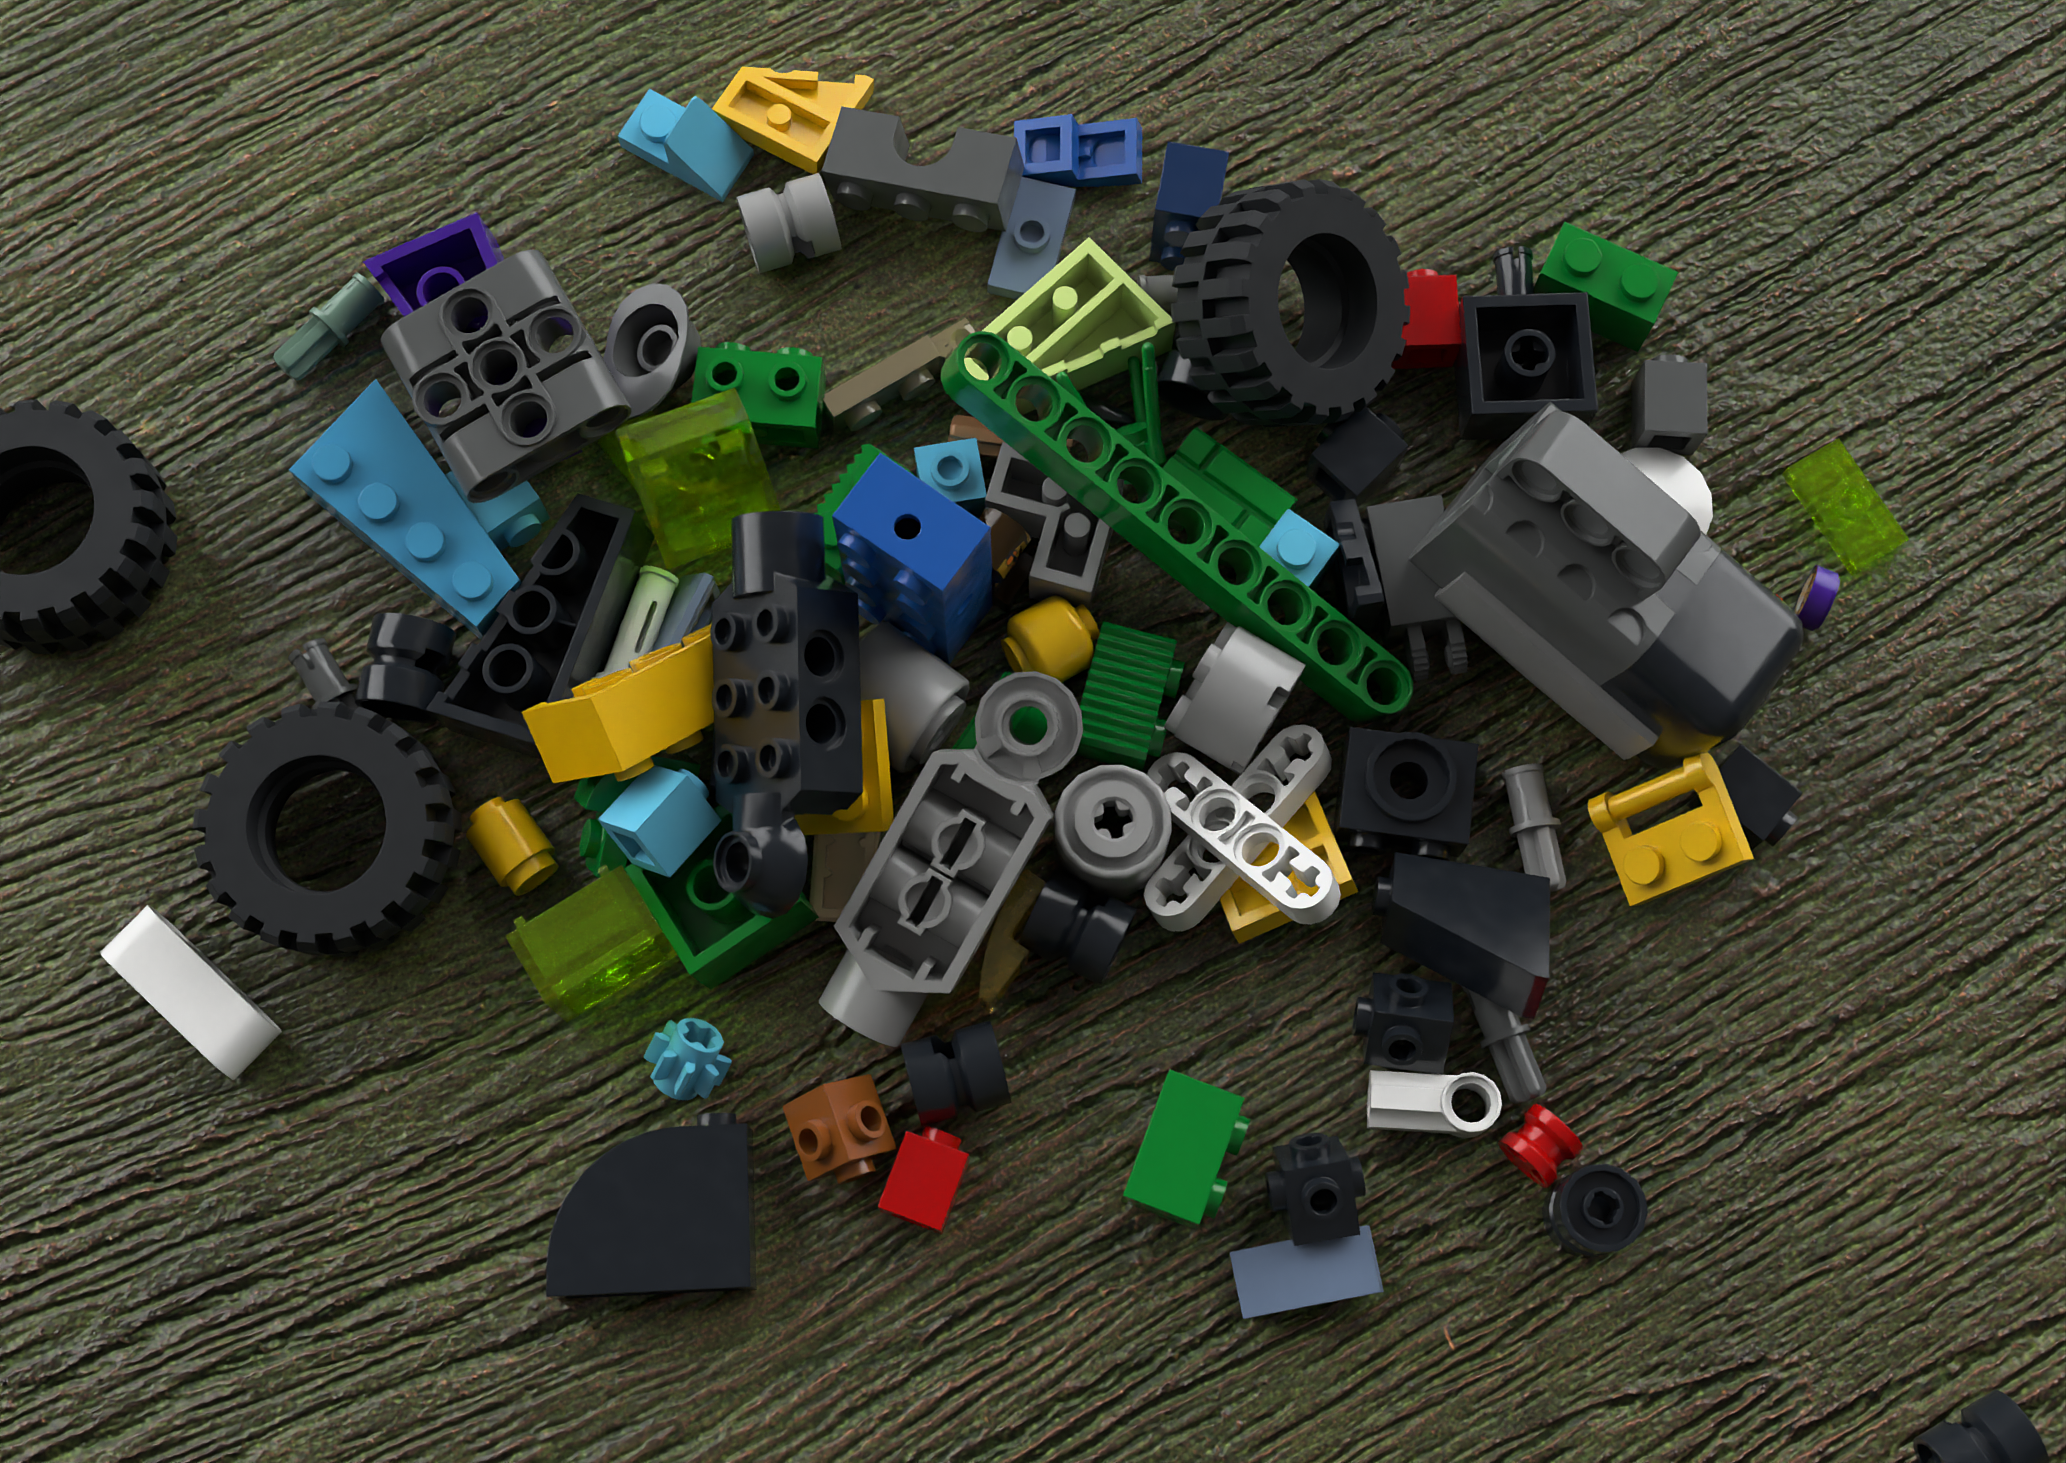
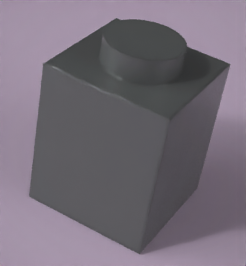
M1661 355L1651 360H1645L1631 382V449L1662 448L1675 454L1693 455L1708 434L1707 363L1688 362L1687 358L1680 355Z

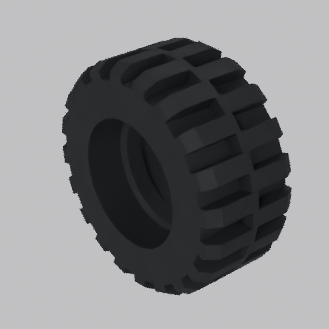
M1304 179L1236 191L1223 197L1217 206H1211L1199 218L1196 224L1199 231L1190 232L1180 254L1185 256L1183 265L1176 266L1172 287L1178 288L1177 303L1171 304L1172 322H1178L1181 338L1176 339V344L1180 356L1183 359H1189L1193 367L1188 373L1201 391L1210 390L1207 397L1209 401L1223 413H1231L1239 422L1251 426L1280 427L1336 423L1346 420L1353 412H1361L1371 404L1377 396L1375 391L1383 390L1395 372L1391 364L1402 357L1406 340L1401 338L1403 326L1410 323V306L1405 305L1404 289L1409 288L1407 271L1400 270L1397 257L1401 255V251L1395 238L1391 235L1386 236L1383 231L1387 224L1372 207L1364 208L1366 201L1350 189L1340 188L1332 181L1321 179L1307 181ZM1286 260L1290 263L1298 277L1304 299V325L1296 349L1292 347L1284 332L1278 308L1279 281Z
M37 399L17 401L14 404L15 412L6 414L0 407V529L8 513L22 498L36 489L54 483L75 482L89 485L94 496V514L90 529L81 545L60 564L48 570L27 575L7 574L0 569V644L14 650L25 646L34 654H53L57 651V643H61L70 652L90 648L92 645L90 636L100 633L109 640L124 631V627L120 623L123 618L131 612L140 618L151 606L152 603L145 596L152 586L159 589L163 588L170 573L162 564L163 557H172L176 554L178 536L167 526L173 524L177 519L173 501L164 492L167 485L159 472L122 430H117L107 418L92 410L82 413L75 404L58 400L51 402L48 410Z
M320 701L317 709H309L300 703L282 708V719L275 722L263 716L248 725L247 731L251 735L248 741L241 745L231 740L219 753V756L228 762L220 776L218 777L207 772L200 791L211 795L207 810L195 809L193 829L204 833L205 845L194 848L198 868L210 871L213 879L207 883L206 887L215 902L227 905L231 910L229 918L243 930L251 931L261 936L260 940L278 947L320 956V954L336 957L358 955L361 949L371 948L379 950L395 943L394 935L402 929L412 932L426 920L421 912L429 902L432 901L439 904L449 887L441 884L447 868H457L461 852L453 847L454 833L462 832L461 813L453 809L451 801L456 792L450 778L438 768L439 760L426 746L412 737L410 733L378 713L362 707H358L356 710L350 709L340 702ZM334 770L357 774L370 782L383 800L386 814V831L380 852L370 868L360 878L344 888L336 891H314L304 888L285 874L278 859L275 839L280 813L290 796L311 778Z

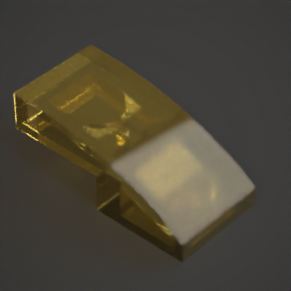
M1028 869L1023 871L1004 902L993 926L985 951L979 998L980 1006L990 1013L1029 962V950L1016 942L1014 938L1029 919L1046 882Z

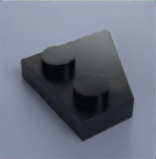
M1355 499L1333 501L1329 503L1323 525L1325 534L1340 544L1331 567L1339 612L1369 636L1378 615H1382L1384 612V596L1372 558L1373 545L1369 526L1365 518H1360Z

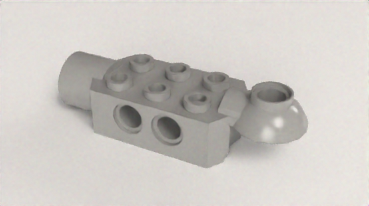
M1036 671L1018 672L995 682L981 698L975 716L976 747L974 749H941L932 752L835 923L834 927L848 949L821 995L819 1004L834 1018L858 1033L879 1043L898 1047L928 993H950L956 987L1052 820L1054 813L1040 790L1038 782L1041 778H1045L1063 769L1076 754L1083 734L1082 711L1073 693L1054 677ZM1025 706L1038 708L1047 719L1048 729L1046 735L1038 743L1029 744L1021 741L1013 730L1015 714Z

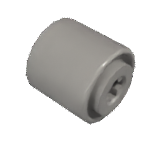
M881 622L859 642L861 700L884 698L889 764L891 768L903 774L912 770L917 764L921 765L928 761L932 752L937 751L949 737L966 708L965 699L969 691V681L891 623Z
M1099 765L1079 774L1063 790L1054 813V857L1061 872L1086 884L1088 894L1096 897L1107 894L1113 898H1123L1143 889L1151 876L1162 865L1172 833L1171 808L1162 789L1144 772L1125 765ZM1107 807H1115L1118 816H1129L1132 821L1123 826L1122 837L1118 839H1111L1108 829L1097 830L1094 823L1103 820L1104 809Z

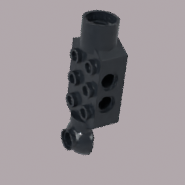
M799 511L753 512L738 515L731 519L732 583L712 603V625L710 630L711 642L713 644L714 688L712 691V707L714 710L715 737L713 772L715 775L716 801L732 814L733 831L724 834L715 849L714 873L719 885L725 891L732 892L733 896L747 910L758 916L771 919L785 915L799 900L806 882L808 865L806 842L795 819V815H832L837 810H847L863 793L858 593L825 574L824 517L814 513Z

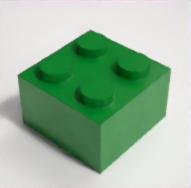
M718 805L713 809L722 821L671 877L633 864L625 868L690 976L710 990L819 918L803 891L799 900L787 914L771 919L750 912L733 896L732 892L725 891L719 885L714 873V852L724 834L733 831L732 814L722 805Z

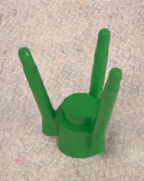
M1146 342L1142 345V372L1140 360L1137 356H1131L1128 359L1136 423L1120 427L1116 431L1163 468L1167 459L1161 437L1155 351L1153 344ZM1059 372L1056 375L1057 383L1086 406L1067 373ZM1124 480V484H1131L1128 481Z

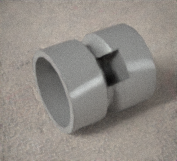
M819 173L786 182L783 193L778 195L768 187L736 197L743 226L759 274L792 264L795 253L801 252L808 259L842 249L831 204Z

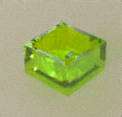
M735 388L615 430L667 570L732 547L731 519L733 517L753 512L781 511L751 422Z
M606 864L597 870L601 878L529 922L523 916L513 920L517 929L505 936L545 1004L566 1023L677 955L622 865L612 871L609 870Z

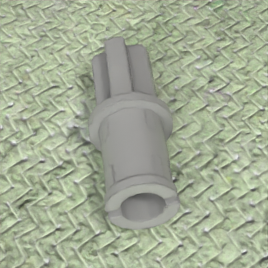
M1526 764L1513 767L1502 773L1515 825L1509 829L1510 836L1518 838L1525 874L1549 877L1550 893L1555 892L1566 885V877L1555 832L1556 829L1560 828L1561 823L1560 819L1552 817L1543 776V765Z

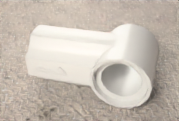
M1370 1070L1367 1129L1446 1133L1461 1138H1471L1485 1132L1500 1115L1502 1106L1500 1091L1492 1080L1482 1074L1469 1072L1460 1075H1441ZM1460 1089H1470L1478 1093L1485 1104L1483 1119L1479 1122L1470 1123L1457 1117L1451 1104L1454 1092Z

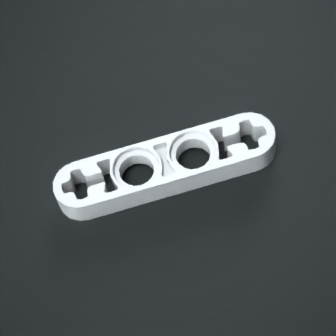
M1293 725L1279 732L1231 787L1247 800L1258 793L1268 792L1274 794L1275 801L1264 814L1283 828L1327 777L1331 770L1332 758L1322 735L1315 728L1308 725ZM1309 752L1311 754V757L1306 761L1298 758L1292 762L1289 760L1295 753L1301 756H1305ZM1287 778L1289 784L1283 786L1281 782ZM1230 807L1214 810L1206 818L1204 828L1209 831H1218L1226 828L1234 820L1236 810ZM1189 834L1151 876L1144 892L1145 902L1150 912L1163 928L1170 931H1185L1197 925L1239 877L1221 861L1216 863L1204 861L1203 853L1206 848ZM1263 842L1252 848L1248 854L1247 863L1251 864L1270 842ZM1195 868L1204 881H1200L1195 873L1190 876L1189 871ZM1172 893L1178 896L1186 893L1188 896L1181 904L1173 900L1169 903L1166 902L1167 897Z
M1174 752L1162 756L1153 763L1148 770L1147 776L1162 789L1171 808V820L1290 919L1300 924H1314L1325 920L1333 914L1339 905L1340 889L1331 869L1321 858L1193 756L1187 753ZM1175 779L1181 783L1188 781L1196 796L1190 802L1188 797L1178 788H1168V785ZM1222 807H1230L1236 810L1234 820L1226 828L1218 831H1209L1204 828L1206 818L1214 810ZM1263 842H1274L1279 845L1277 856L1267 865L1252 866L1247 863L1248 854L1256 845ZM1293 870L1296 877L1305 885L1311 888L1317 885L1319 890L1312 897L1305 893L1298 895L1287 877Z

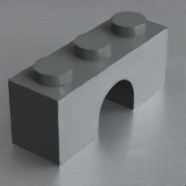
M841 106L822 168L823 176L833 199L855 210H868L872 206L893 210L898 215L913 221H925L928 217L952 221L958 227L971 232H983L987 228L1006 232L1024 170L1017 138L958 127L952 147L944 158L931 165L916 166L905 162L910 145L899 116Z

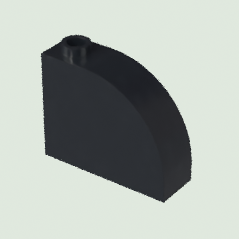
M735 1113L697 1115V1126L662 1128L640 1134L613 1147L589 1166L574 1183L557 1213L550 1234L547 1250L546 1297L553 1299L757 1290L753 1130L747 1123L737 1124Z

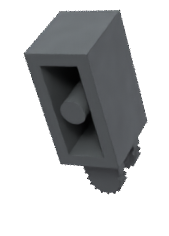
M1441 495L1367 506L1363 515L1369 526L1373 545L1372 558L1384 596V612L1382 615H1378L1383 644L1397 641L1403 642L1408 669L1413 681L1427 679L1429 675L1430 661L1424 637L1441 635L1444 658L1451 675L1466 673L1468 669L1467 653L1461 627L1462 621L1435 598V594L1440 587L1408 560L1412 551L1444 513Z

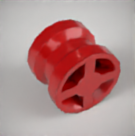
M1533 1104L1524 1114L1525 1124L1517 1132L1506 1133L1498 1142V1145L1504 1155L1523 1174L1538 1185L1548 1188L1557 1179V1167L1564 1160L1575 1159L1584 1148L1578 1137L1557 1116L1543 1106Z

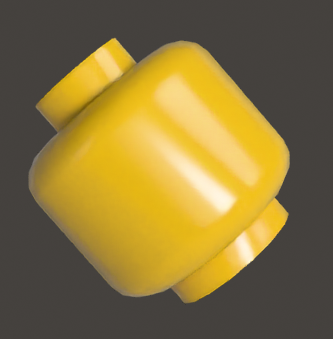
M1055 595L1012 616L1007 623L1008 637L1001 640V645L1014 673L1036 671L1054 677L1062 683L1091 667L1094 656L1092 641L1098 639L1100 633L1093 616L1083 604L1074 608L1066 599Z

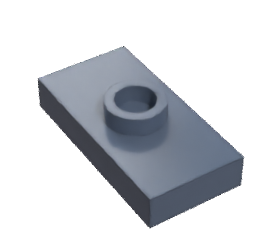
M1021 177L1006 232L1002 231L987 284L988 293L1018 300L1058 265L1075 201L1076 189Z

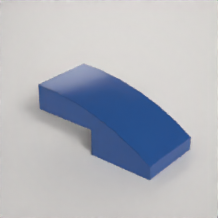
M1068 114L1014 121V137L1017 138L1024 163L1022 177L1072 187L1142 184V127L1137 118L1078 125L1074 116Z

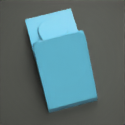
M651 89L647 91L618 135L622 148L721 202L725 200L754 156L753 149L702 99L694 96L685 108Z

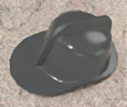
M651 283L636 289L622 301L612 317L603 360L631 407V414L627 420L643 416L658 406L664 398L673 394L677 388L687 382L695 372L698 347H701V338L694 324L689 320L688 306L682 295L667 284Z

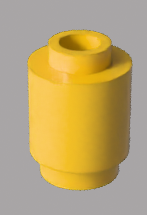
M502 797L493 798L481 805L470 816V821L473 825L467 831L466 838L501 887L509 886L516 896H520L540 886L557 871L559 866L552 857L555 852L554 847L519 799L505 802Z

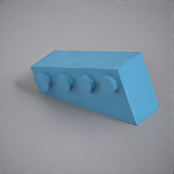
M376 379L289 469L308 496L481 640L498 617L499 613L496 609L508 591L515 592L521 584L518 576Z

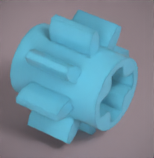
M686 1018L678 1024L669 1020L662 1033L655 1032L644 1054V1059L657 1064L650 1076L656 1087L665 1095L677 1100H690L695 1098L697 1094L704 1099L708 1098L714 1085L720 1086L732 1063L731 1059L719 1054L724 1044L720 1032L708 1022L696 1018Z

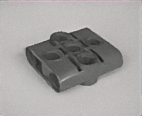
M538 250L521 251L504 259L389 326L381 337V344L412 398L415 412L427 425L467 500L472 503L486 502L506 493L621 426L631 414V407L595 346L594 340L584 327L543 253ZM480 316H488L485 325L480 330L466 333V328L473 319ZM564 335H573L570 346L564 351L549 353L550 347L556 339ZM517 367L514 378L508 383L494 385L498 373L503 369ZM455 398H461V404L456 412L444 418L439 417V412L446 402ZM538 418H547V424L541 433L531 438H523V432L530 422Z

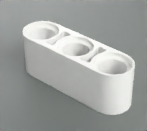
M147 905L100 952L102 957L215 1067L232 1080H235L282 1032L244 992L172 923L150 905Z

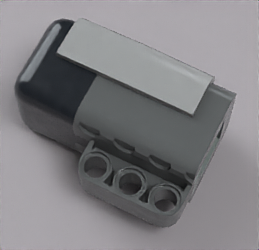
M1552 402L1545 405L1487 458L1408 557V560L1440 587L1435 594V598L1525 678L1623 760L1636 755L1643 762L1654 768L1670 769L1683 765L1684 758L1706 753L1734 738L1746 726L1756 710L1762 709L1769 702L1772 694L1771 689L1799 652L1804 639L1802 621L1792 608L1700 530L1697 521L1687 510L1577 417L1562 412Z

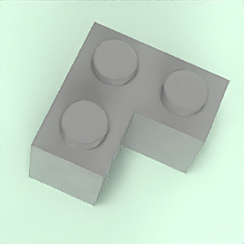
M1002 442L986 495L985 508L988 507L1001 511L1018 522L1029 533L1030 537L1040 539L1029 575V598L1042 601L1048 597L1058 595L1071 603L1074 608L1083 604L1090 612L1113 529L1007 443ZM1117 479V487L1122 496L1124 480Z

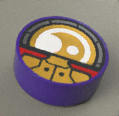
M1815 565L1809 573L1793 609L1802 621L1803 628L1814 631L1819 629L1824 622L1839 588L1840 577L1838 573Z

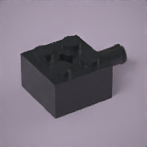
M1513 246L1496 251L1493 254V264H1495L1497 295L1463 296L1459 304L1462 345L1455 359L1454 368L1460 440L1508 439L1549 402H1552L1562 412L1577 417L1588 426L1598 411L1587 292L1534 294L1533 253L1530 248L1519 246L1518 258L1516 259L1513 257Z

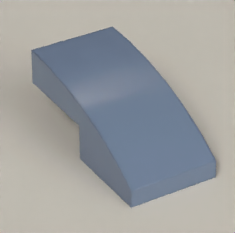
M1370 1225L1360 1226V1235L1299 1246H1294L1292 1240L1230 1252L1243 1319L1384 1292Z

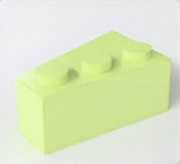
M1088 237L982 331L992 332L1003 338L1055 382H1057L1056 375L1059 372L1067 373L1074 387L1079 391L1127 370L1128 359L1131 356H1137L1140 364L1143 363L1142 345L1146 342L1153 344L1155 357L1171 351L1176 322H1172V318ZM964 358L966 369L973 377L979 380L989 379L987 369L982 362L975 358ZM1016 399V407L1021 415L1036 409L1026 399Z

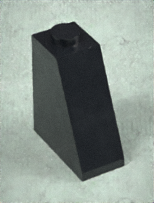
M1395 852L1389 877H1377L1372 899L1371 914L1382 916L1380 943L1520 1017L1534 1019L1549 979L1550 878Z

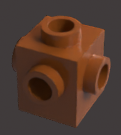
M871 1074L823 1084L782 1106L808 1181L835 1175L838 1185L861 1179L876 1172L873 1160L897 1149Z

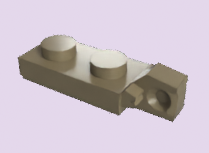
M964 318L931 338L928 335L922 337L824 394L822 417L832 433L835 434L846 426L851 431L859 430L882 414L883 411L880 406L899 395L905 401L910 400L930 388L935 382L933 375L941 373V369L949 355L965 337L975 333L969 321Z

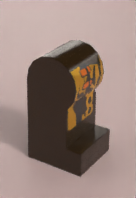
M986 507L979 520L991 527L993 604L1008 613L1029 583V575L1034 557L1024 552V549L1031 540V537L1014 519L999 510Z

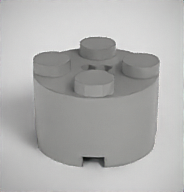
M1227 622L1215 643L1209 646L1192 675L1194 678L1193 683L1186 695H1182L1164 728L1175 734L1174 737L1237 774L1242 775L1257 751L1259 742L1262 741L1295 687L1306 664L1243 627L1238 626L1237 628Z

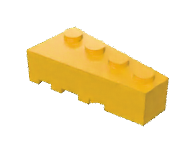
M712 623L681 638L685 646L684 648H682L681 643H675L649 652L630 661L631 668L616 671L599 679L593 678L572 688L571 690L575 698L551 703L542 702L522 711L552 782L558 783L614 773L617 781H624L654 767L651 756L664 749H666L667 754H673L701 742L704 738L700 730L714 723V710L712 707V691L714 688L713 644L710 637Z

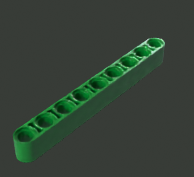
M978 331L971 333L958 344L946 359L941 369V382L944 391L953 401L1227 622L1237 628L1238 626L1243 627L1306 664L1299 680L1346 718L1355 723L1369 724L1401 711L1410 702L1413 695V680L1408 669L1398 659L1003 338L992 332ZM964 358H975L982 362L987 369L989 379L979 380L973 377L966 369ZM1017 398L1026 399L1035 406L1039 415L1038 422L1029 421L1022 417L1016 407ZM1067 439H1075L1082 443L1089 456L1088 463L1080 462L1072 457L1067 448ZM1117 479L1126 480L1134 486L1138 494V504L1130 503L1120 495ZM1168 519L1179 522L1185 528L1187 544L1179 543L1170 535ZM1218 559L1225 560L1234 568L1236 573L1235 585L1228 583L1220 575ZM1268 599L1278 602L1285 613L1284 625L1276 622L1270 616ZM1318 638L1326 641L1332 648L1334 654L1332 665L1325 662L1319 655L1317 649ZM1368 678L1374 680L1379 685L1382 692L1381 704L1373 701L1367 691Z

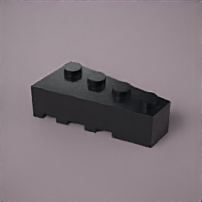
M577 493L530 560L534 566L515 592L508 591L496 609L499 615L478 645L475 643L471 644L458 663L461 670L444 693L438 691L426 708V711L452 732L543 760L522 711L542 702L551 703L575 698L571 690L572 688L591 680L592 677L596 676L597 672L603 671L638 581L640 568H643L655 538L637 511Z

